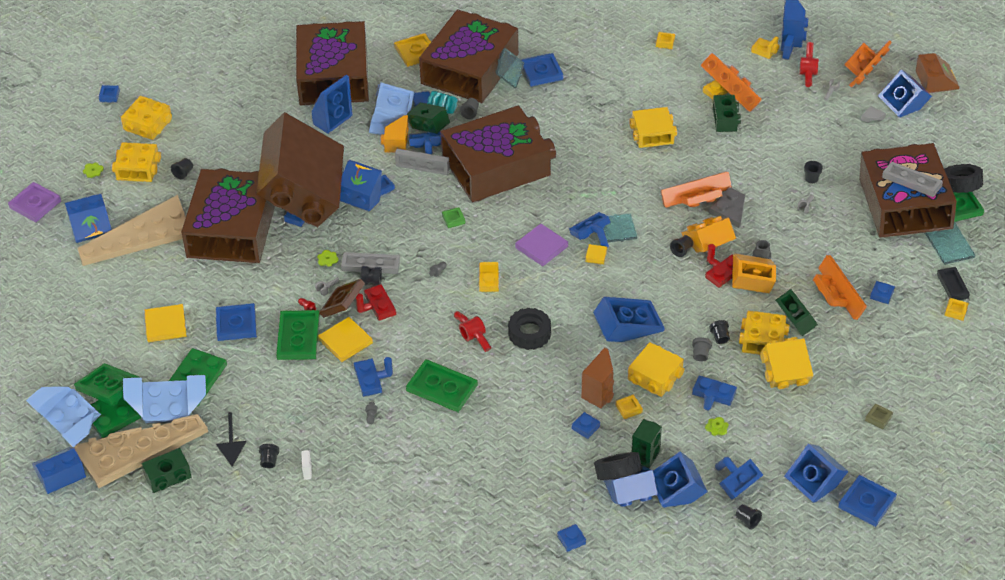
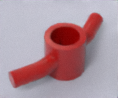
M807 42L806 57H801L800 74L805 75L806 87L812 86V75H817L819 58H813V42Z
M456 311L454 318L461 322L459 330L462 337L467 342L476 338L483 350L488 352L491 346L483 335L486 333L483 321L478 316L468 319L464 314Z

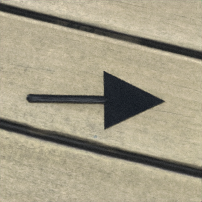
M229 412V442L218 443L216 446L231 467H233L247 441L233 442L232 412Z

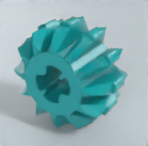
M431 91L428 97V104L445 107L448 114H453L457 108L458 99L456 97Z

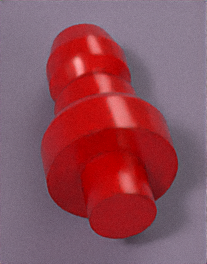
M304 298L298 300V303L304 307V310H316L314 302L307 301Z

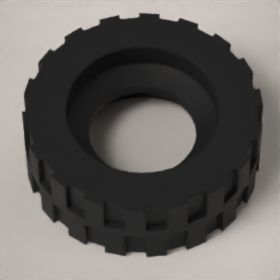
M956 164L944 168L953 193L973 192L983 186V169L977 165Z
M537 308L519 309V311L511 315L508 321L509 339L515 346L521 349L535 350L539 347L541 348L551 338V320L544 311ZM524 324H535L539 326V331L533 334H526L521 332L520 327Z
M637 452L611 455L594 462L598 480L622 478L642 470L639 453Z

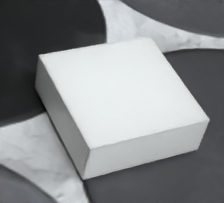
M309 450L302 451L304 480L312 478V463Z

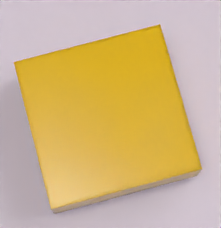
M658 32L656 47L673 49L675 34Z
M589 244L585 262L604 265L607 247Z
M950 298L944 316L964 321L969 303Z
M634 394L615 402V406L624 419L642 413L643 408Z

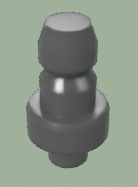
M443 261L438 265L430 267V276L437 277L440 275L441 271L447 266L446 262Z
M372 401L365 407L368 424L374 423V416L378 409L375 402Z

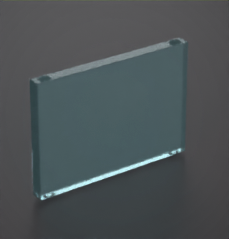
M955 222L953 229L924 232L944 265L975 258V253Z

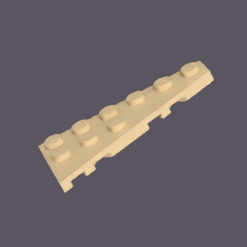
M178 195L79 247L78 252L82 265L85 266L183 239L181 231L186 216Z
M195 414L173 419L172 423L160 425V423L152 424L153 427L146 429L138 427L112 433L102 439L90 438L88 442L77 444L73 448L76 450L92 480L98 488H101L142 466L141 463L168 453L207 433V426L199 415Z

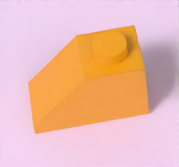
M408 115L402 116L385 127L384 134H381V145H384L385 152H396L397 149L406 150L409 130Z

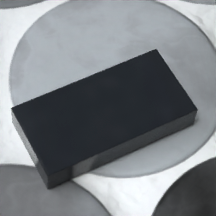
M956 267L937 271V276L949 299H969L970 293Z

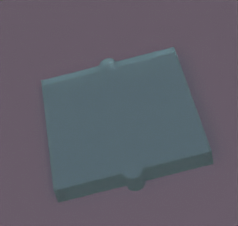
M503 48L501 57L498 59L499 63L495 74L513 88H517L519 79L522 77L521 73L524 62L508 49Z
M631 213L609 216L611 223L603 228L608 243L637 239Z

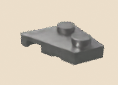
M729 187L722 194V197L709 208V213L716 217L729 218L732 225L740 228L745 194Z

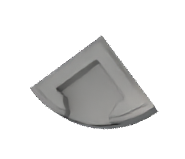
M870 106L861 116V120L864 122L881 121L885 118L886 113Z

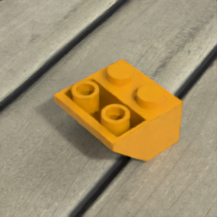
M721 216L702 220L703 223L689 225L686 231L681 232L682 236L687 235L693 240L692 248L696 253L708 251L709 244H714L717 247L736 239L730 219L722 218Z
M734 253L732 288L770 293L776 282V265L771 259Z

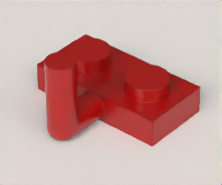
M709 244L707 262L713 268L706 272L705 278L720 288L733 278V254L719 262L715 259L716 246Z
M382 284L364 290L368 303L364 304L361 293H358L356 296V308L359 313L372 309L378 321L396 315V309Z

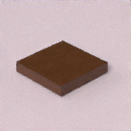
M358 279L337 287L320 310V315L325 318L347 310L365 283Z

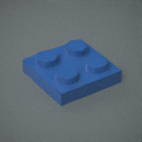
M553 53L520 60V65L530 87L563 80V73Z
M254 303L216 307L218 341L257 337Z
M859 475L839 502L838 508L876 527L895 501L897 494Z

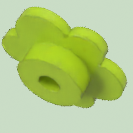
M97 162L93 164L88 163L85 165V169H83V174H86L88 178L100 176V172L104 170V167Z
M324 250L322 254L317 256L320 266L330 267L339 261L336 252Z
M722 417L710 418L705 425L706 431L711 432L713 436L718 434L726 435L727 428L729 427V424L724 422Z

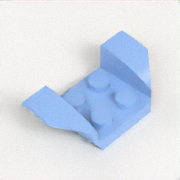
M380 82L377 87V99L369 133L384 134L386 126L407 115L412 107L413 91Z
M205 375L187 376V381L142 382V378H123L124 399L141 416L145 423L172 422L173 419L190 416L191 412L206 395Z
M41 387L26 400L63 435L62 437L72 447H75L89 434L92 423L101 415L75 389L69 387Z

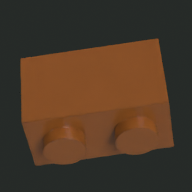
M936 53L918 55L915 71L922 87L926 91L932 93L959 89L953 71L945 60Z
M604 348L582 372L581 398L600 409L606 403H610L614 396V370L607 348Z

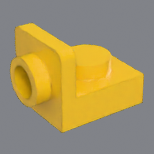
M775 36L771 42L759 38L752 46L751 52L770 59L779 50V37Z
M716 80L703 87V93L713 99L714 95L729 93Z
M480 262L479 291L499 292L498 262Z

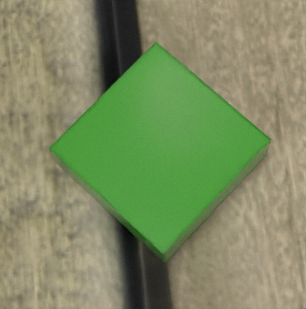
M460 207L442 211V217L448 228L466 224Z

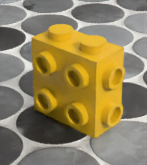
M141 95L121 116L123 130L154 140L172 119L170 105Z
M668 107L632 111V118L629 119L630 128L633 129V139L637 141L639 148L674 144L677 128L673 126V115L669 114Z
M122 142L120 149L116 152V162L112 164V171L116 175V180L152 182L154 175L157 174V164L161 161V152H158L157 144Z
M748 310L747 318H742L741 329L745 330L744 333L740 332L739 344H743L742 352L760 355L767 342L772 340L786 341L788 338H784V335L788 336L789 324H786L787 316Z
M792 337L784 342H779L778 340L769 341L760 353L761 361L766 366L765 378L770 383L771 388L785 389L792 384L804 386L814 376L804 338Z
M649 342L628 367V380L662 397L666 391L669 392L672 389L675 380L682 377L684 373V359L677 354L663 349L661 346Z

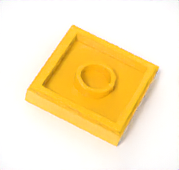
M423 33L394 42V47L405 65L409 67L419 64V57L431 41Z
M183 304L144 309L148 342L187 337Z
M350 317L318 335V340L341 362H344L373 343V339Z

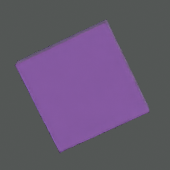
M32 182L8 202L10 209L37 222L59 204L61 198L54 192Z
M539 224L515 243L517 250L542 267L568 247L567 240L543 224Z

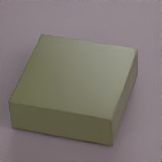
M875 403L866 415L865 421L884 429L892 418L893 412Z

